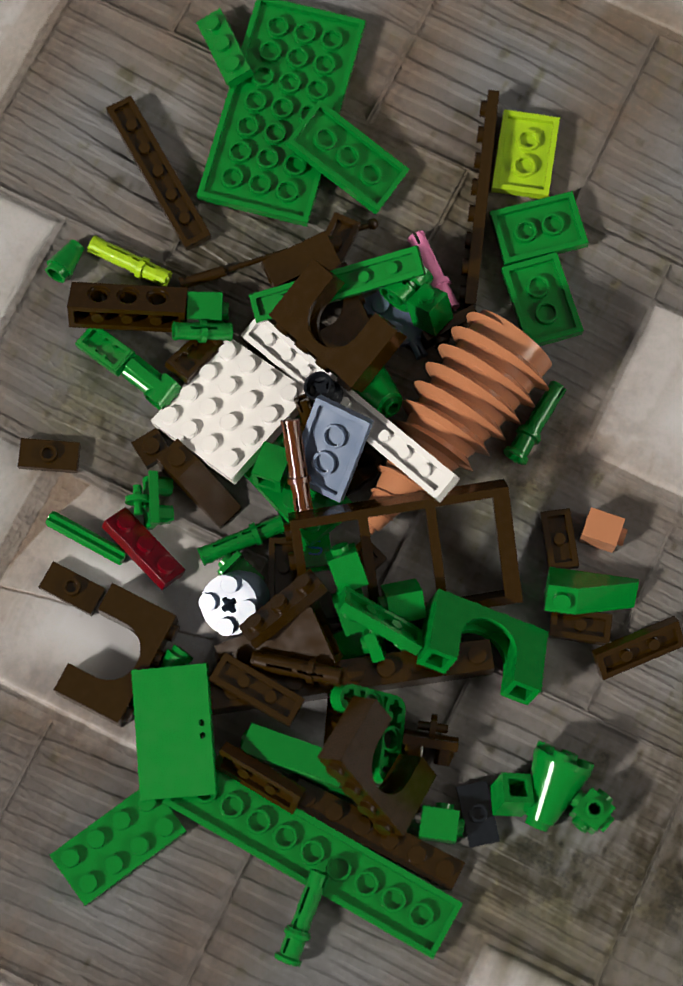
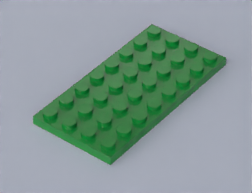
M256 0L242 44V50L255 75L228 90L197 192V200L308 227L323 174L284 144L318 100H321L340 115L365 30L366 20L284 0Z

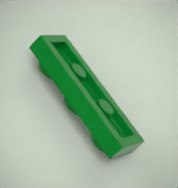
M220 8L196 22L230 89L255 75Z
M347 586L340 592L338 611L346 619L360 623L372 634L386 638L393 642L398 649L408 651L415 656L423 648V630Z

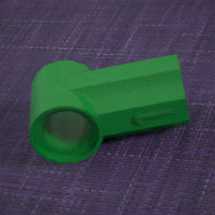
M139 355L131 358L121 373L126 380L144 393V397L159 411L168 407L182 389L172 377L166 373L161 374Z

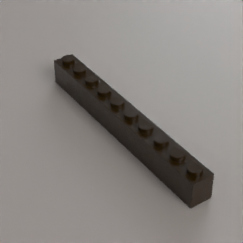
M490 639L460 643L458 659L445 674L417 664L418 654L415 656L408 651L386 653L385 660L373 663L371 656L339 660L336 664L332 665L345 668L342 684H355L378 691L492 675L495 669ZM266 671L260 672L303 697L305 702L330 698L331 691L336 686L316 681L314 684H310L301 678ZM210 681L212 715L257 709Z

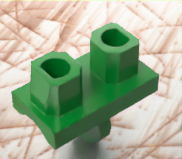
M149 470L148 476L142 478V485H133V494L125 496V504L134 506V515L143 514L144 526L147 530H153L157 525L170 524L174 520L173 505H159V496L170 497L172 495L173 479L158 476V471Z

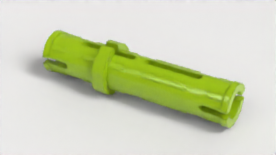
M96 235L88 245L87 251L130 271L140 280L144 278L167 287L171 280L172 271L152 263L151 259L146 256L140 257Z

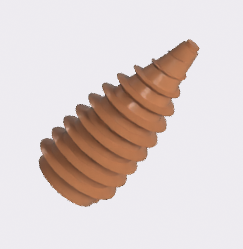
M482 310L480 313H467L466 318L469 328L462 326L451 328V334L456 345L440 344L438 346L439 354L444 362L442 364L435 362L426 363L425 368L431 381L429 383L419 380L414 381L413 387L419 396L418 402L403 400L402 407L408 415L407 421H392L394 425L451 472L459 467L473 472L468 458L475 452L490 457L484 442L490 437L506 441L499 428L505 421L518 425L521 424L514 410L520 404L535 408L529 396L533 388L549 391L543 379V376L552 367V362L548 355L522 330L503 317L488 310ZM387 459L385 466L379 465L377 467L381 475L375 488L371 489L372 495L369 500L423 492L425 490ZM400 513L369 517L370 534L373 535L375 531L379 532Z

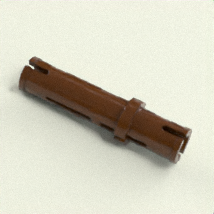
M300 418L285 419L280 422L289 470L287 483L291 485L294 511L313 509L309 482L312 480L306 467Z

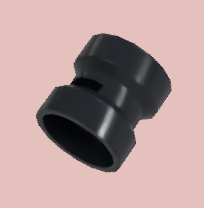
M316 371L310 374L304 383L305 394L314 402L320 394L339 404L343 399L344 392L342 387L323 371Z

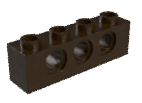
M71 282L67 304L69 327L172 332L174 321L187 322L188 288Z

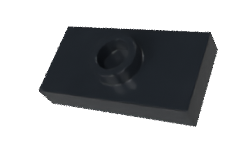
M487 780L457 786L456 790L462 818L465 819L464 827L469 849L500 842L495 816L492 813Z

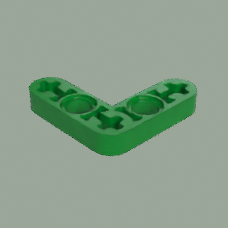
M355 684L335 686L330 694V702L336 711L344 713L349 702L344 699V696L349 698H366L369 696L372 699H377L392 718L390 721L391 726H387L374 750L372 758L374 782L382 784L397 756L402 754L406 715L405 703L397 695ZM386 732L391 737V744L388 748L384 743Z

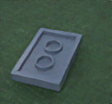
M321 394L315 399L302 434L306 467L312 480L309 482L310 489L340 503L345 498L374 420Z

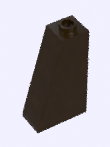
M319 601L311 604L257 649L252 646L243 633L226 638L214 646L216 649L215 657L218 663L224 653H227L249 667L251 655L255 650L309 661L311 658L317 659L319 663L327 665L336 664L343 658V654Z

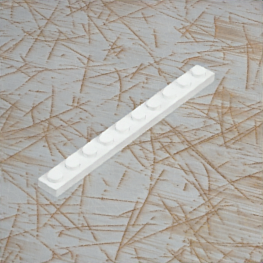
M254 318L241 334L246 341L303 387L310 374L316 371L325 372L315 363L316 360L311 355H307L294 345V341L279 332L269 321L258 324ZM331 372L327 373L333 380L337 379ZM342 387L344 393L340 404L374 420L367 442L438 502H441L460 478L352 389L347 391Z

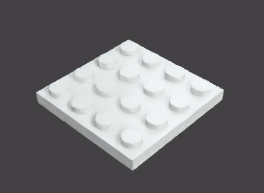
M232 339L231 341H223L224 344L220 346L218 353L201 367L199 373L188 384L182 386L177 397L168 407H165L163 410L161 409L152 418L151 422L172 440L175 441L178 438L197 458L235 485L256 462L264 441L273 443L282 433L280 421L295 418L299 414L294 399L299 395L305 394L302 385Z

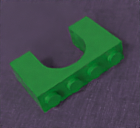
M441 589L436 591L425 607L426 618H424L422 626L423 648L418 653L417 664L445 674L458 659L461 634L474 633L490 639V642L497 648L502 657L503 676L500 695L528 706L542 691L548 631L510 617L505 613L482 606L477 602L454 595L451 592Z

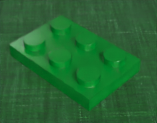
M573 191L493 210L489 213L504 266L555 252L561 254L585 248L589 244Z
M557 252L501 268L520 330L539 346L583 334L584 330Z

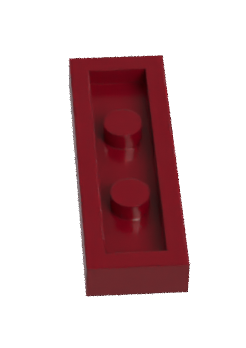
M126 507L104 521L102 528L161 590L183 576L186 569Z

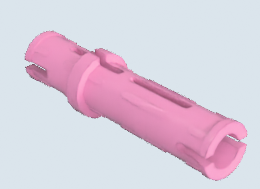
M424 231L416 232L420 240L419 244L414 235L411 234L407 240L411 247L419 246L423 265L434 278L431 286L446 292L453 310H457L460 304L450 288L451 281L448 276H444Z

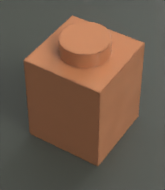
M591 507L579 542L613 553L617 545L622 546L628 530L623 528L625 518Z

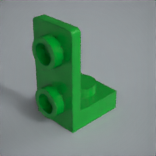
M343 629L333 632L343 654V658L340 660L356 658L369 653L373 663L385 660L387 644L384 637L376 636L368 629L347 637Z

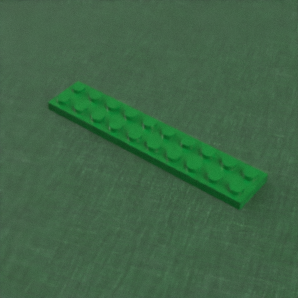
M217 769L218 794L166 798L163 800L162 803L303 885L307 883L311 868L327 873L330 877L322 896L431 959L436 955L463 905L459 900L297 808L292 815Z

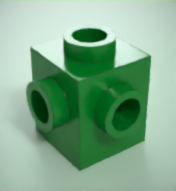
M591 788L587 793L581 790L570 803L574 808L568 815L573 818L571 822L577 829L585 834L589 832L592 835L598 829L604 832L615 819L611 813L616 807L611 804L613 799L600 788L597 791ZM589 805H595L600 810L599 814H591L589 812Z

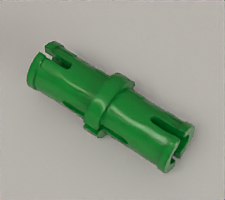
M199 320L198 322L174 321L172 324V339L174 341L198 340L199 343H206L207 340L231 341L233 338V325L231 322L207 323L206 320Z

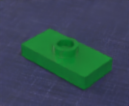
M88 328L75 342L78 349L117 377L121 375L130 359L137 356L134 350L104 329Z

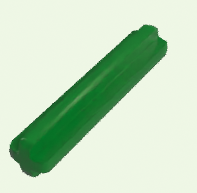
M52 511L46 519L48 527L118 565H121L127 557V553L117 544L56 511Z

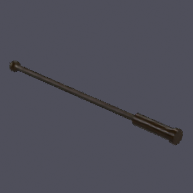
M375 218L369 219L367 223L361 225L359 231L368 228L371 230L376 229L378 221ZM285 249L228 267L222 265L184 278L182 276L178 279L181 287L191 288L225 277L229 272L260 263Z

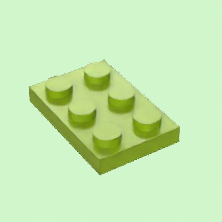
M504 109L491 192L536 199L549 197L560 117Z

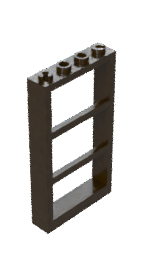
M504 479L454 486L441 502H438L428 492L423 491L307 511L288 513L289 523H283L286 542L292 541L294 552H288L290 570H297L298 577L306 572L300 528L358 519L364 568L369 583L367 585L368 595L371 601L378 604L377 597H379L368 523L369 517L425 509L436 591L438 589L447 591L435 507L492 498L504 590L462 596V598L477 602L487 608L523 602L509 486ZM339 616L327 618L333 632L343 629Z

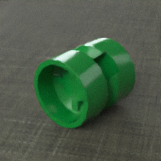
M424 266L425 276L383 287L379 291L392 306L400 311L409 312L406 301L424 283L431 285L434 278Z

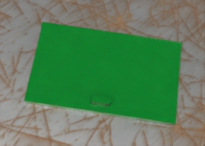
M208 663L141 670L132 669L140 801L218 794Z

